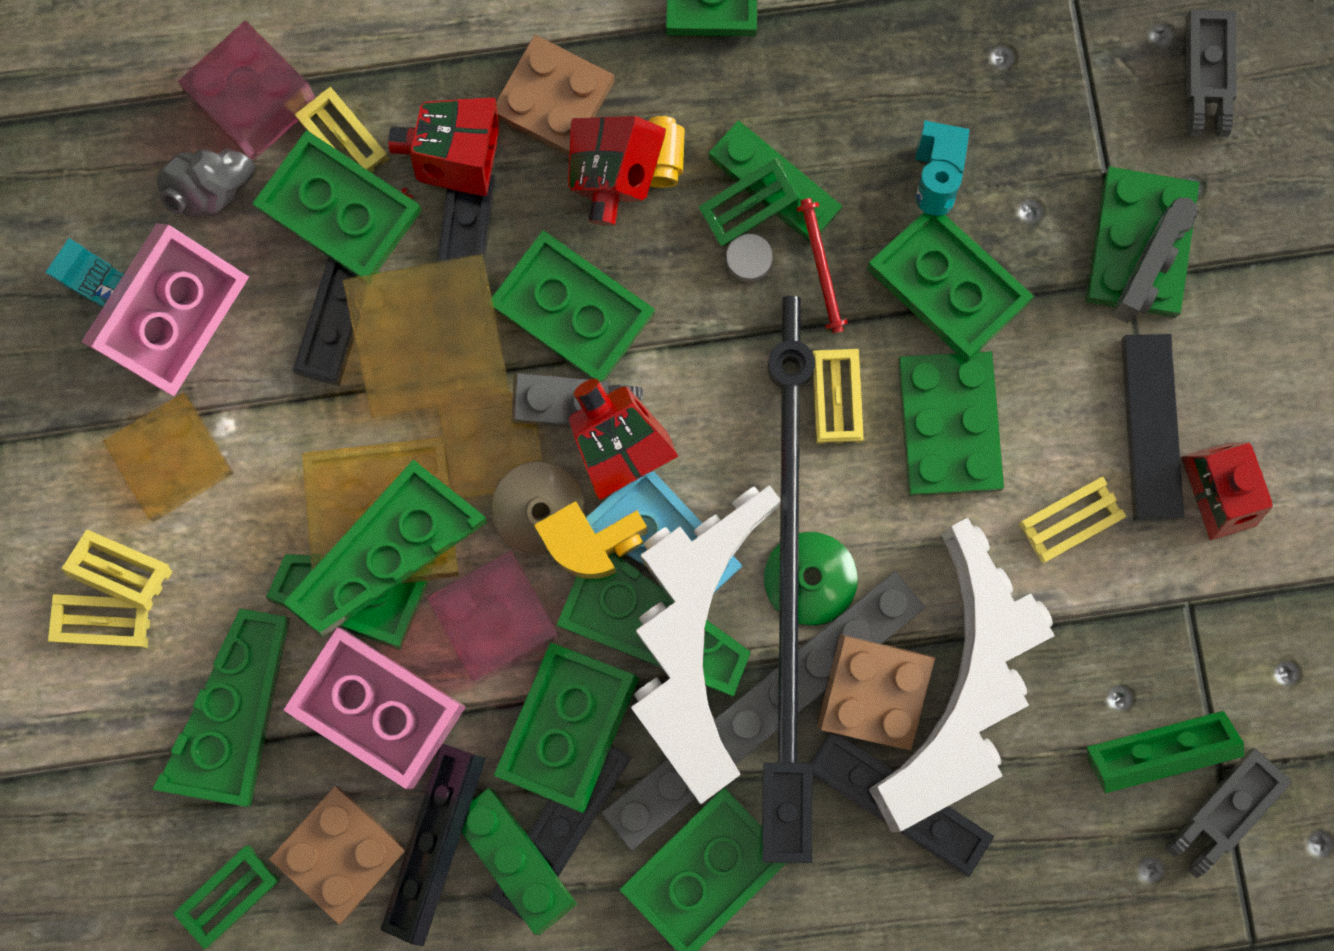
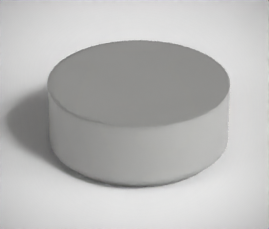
M744 234L735 238L727 250L726 264L729 272L733 277L742 282H756L762 279L771 268L773 257L771 247L764 238L755 234Z

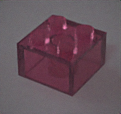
M246 20L177 81L189 99L252 161L259 157L298 121L295 114L316 98L308 82Z
M512 550L427 597L470 678L477 684L486 681L548 646L550 642L553 643L561 638Z

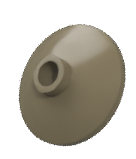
M546 461L526 462L508 471L497 484L491 500V516L497 532L511 547L528 554H546L550 552L534 525L575 501L584 514V496L575 478L561 466ZM540 502L547 504L548 513L545 517L538 519L532 516L531 511L535 504Z

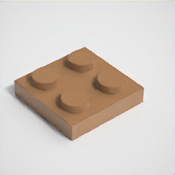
M534 35L496 102L499 120L569 156L572 118H591L596 116L615 82L614 74Z
M840 634L817 727L823 731L911 751L935 658L930 655Z
M334 786L269 860L340 925L400 860L407 849L339 786Z

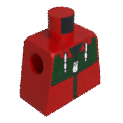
M496 98L424 102L420 105L415 128L391 126L388 139L390 154L410 155L415 178L421 183L487 196L500 131Z
M637 116L572 118L568 187L571 192L592 199L588 218L589 222L602 226H615L619 202H642L647 197L665 138V128Z
M590 379L575 389L573 394L582 409L573 413L568 419L599 500L678 457L668 432L627 386H622L607 394L598 379Z
M1250 442L1224 443L1181 457L1210 541L1256 527L1273 508L1263 472Z

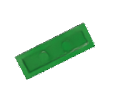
M738 120L709 152L708 159L738 182L771 160L779 158L786 174H789L793 181L794 188L800 193L802 197L800 200L811 198L812 203H819V207L814 208L821 235L841 212L843 206ZM772 173L748 188L747 191L754 195L775 182L777 178ZM781 189L761 203L768 207L786 196V193ZM800 200L776 214L810 243L803 211H796V207L801 206Z
M1220 711L1088 746L1087 757L1106 794L1244 757V742L1225 711Z
M488 788L471 802L462 834L533 934L540 936L574 908L577 903L497 792Z

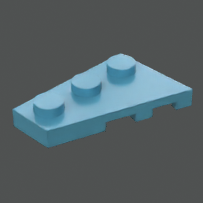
M654 471L614 492L586 517L596 534L638 510L648 533L641 536L644 543L665 527L671 533L678 527H681L692 542L698 538L693 531L702 524ZM643 543L637 549L626 554V556L645 565L641 559V554L647 551V548ZM734 556L729 560L714 593L742 568V565Z

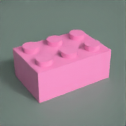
M156 223L81 342L161 391L175 396L249 276L172 226Z
M337 627L283 711L403 788L413 789L466 706L351 633Z

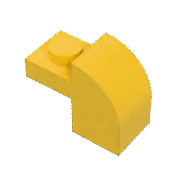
M576 501L534 525L557 564L568 573L586 579H599L616 573L608 555L616 551L617 555L622 557L632 552L644 543L641 536L648 533L645 522L638 510L595 534Z

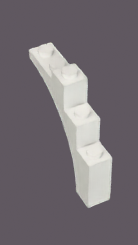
M770 485L761 492L754 486L743 493L732 503L736 510L724 519L720 520L716 514L703 522L693 531L698 538L692 542L681 527H678L672 533L665 527L644 543L647 551L641 554L643 563L673 604L666 608L660 602L645 612L639 618L643 626L637 629L636 633L666 673L669 680L662 684L656 677L634 693L639 702L631 708L700 804L741 775L720 740L708 706L702 666L704 627L713 593L729 560L750 532L780 505L781 500Z
M968 518L952 525L941 534L956 567L964 603L965 641L957 682L945 712L925 743L898 770L869 789L892 833L905 830L1002 777L998 765L1001 764L998 751L989 739L983 740L979 732L1029 706L1024 697L1027 695L1024 681L1016 670H1009L1005 662L1055 636L1050 628L1053 625L1052 618L1042 602H1036L1032 594L1014 602L1011 596L1013 587L1009 577L1000 567L996 569L987 553L990 550V546L985 534L978 526L973 527Z

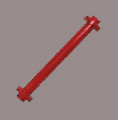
M811 198L800 200L801 206L796 207V211H803L830 321V323L825 324V329L831 328L832 333L844 331L843 325L848 324L847 319L841 320L814 211V208L819 207V203H812Z

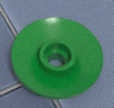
M802 532L799 533L798 624L809 626L825 624L839 617L851 604L857 590V569L851 554L838 540L823 533ZM780 543L770 554L764 570L765 591L770 603L778 613ZM809 568L816 569L821 576L820 582L817 585H808L803 579L805 570Z

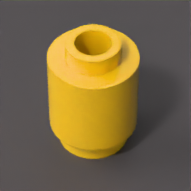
M651 117L649 122L665 128L666 134L650 187L668 188L676 186L678 184V176L683 174L685 129L676 124V120L671 117Z

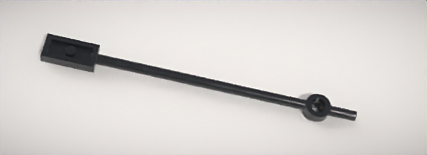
M785 296L782 298V342L773 348L767 364L770 379L775 385L782 388L778 763L764 762L762 772L761 862L812 863L813 764L797 763L800 388L811 379L815 368V358L809 347L800 342L801 298L798 296ZM792 361L797 364L799 371L795 374H788L782 369V364Z

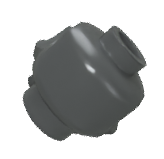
M225 148L220 154L205 149H199L195 153L181 152L175 155L158 172L156 182L160 191L159 197L162 204L175 214L182 213L191 217L205 214L211 217L220 213L223 208L231 205L236 200V191L244 187L251 180L256 167L249 157L230 148Z

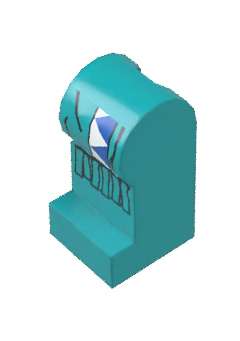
M924 120L915 155V160L927 162L922 171L915 194V202L923 212L940 216L952 210L957 191L962 182L970 129Z
M68 238L45 272L59 284L101 308L104 307L124 275L111 264L94 255L70 238Z

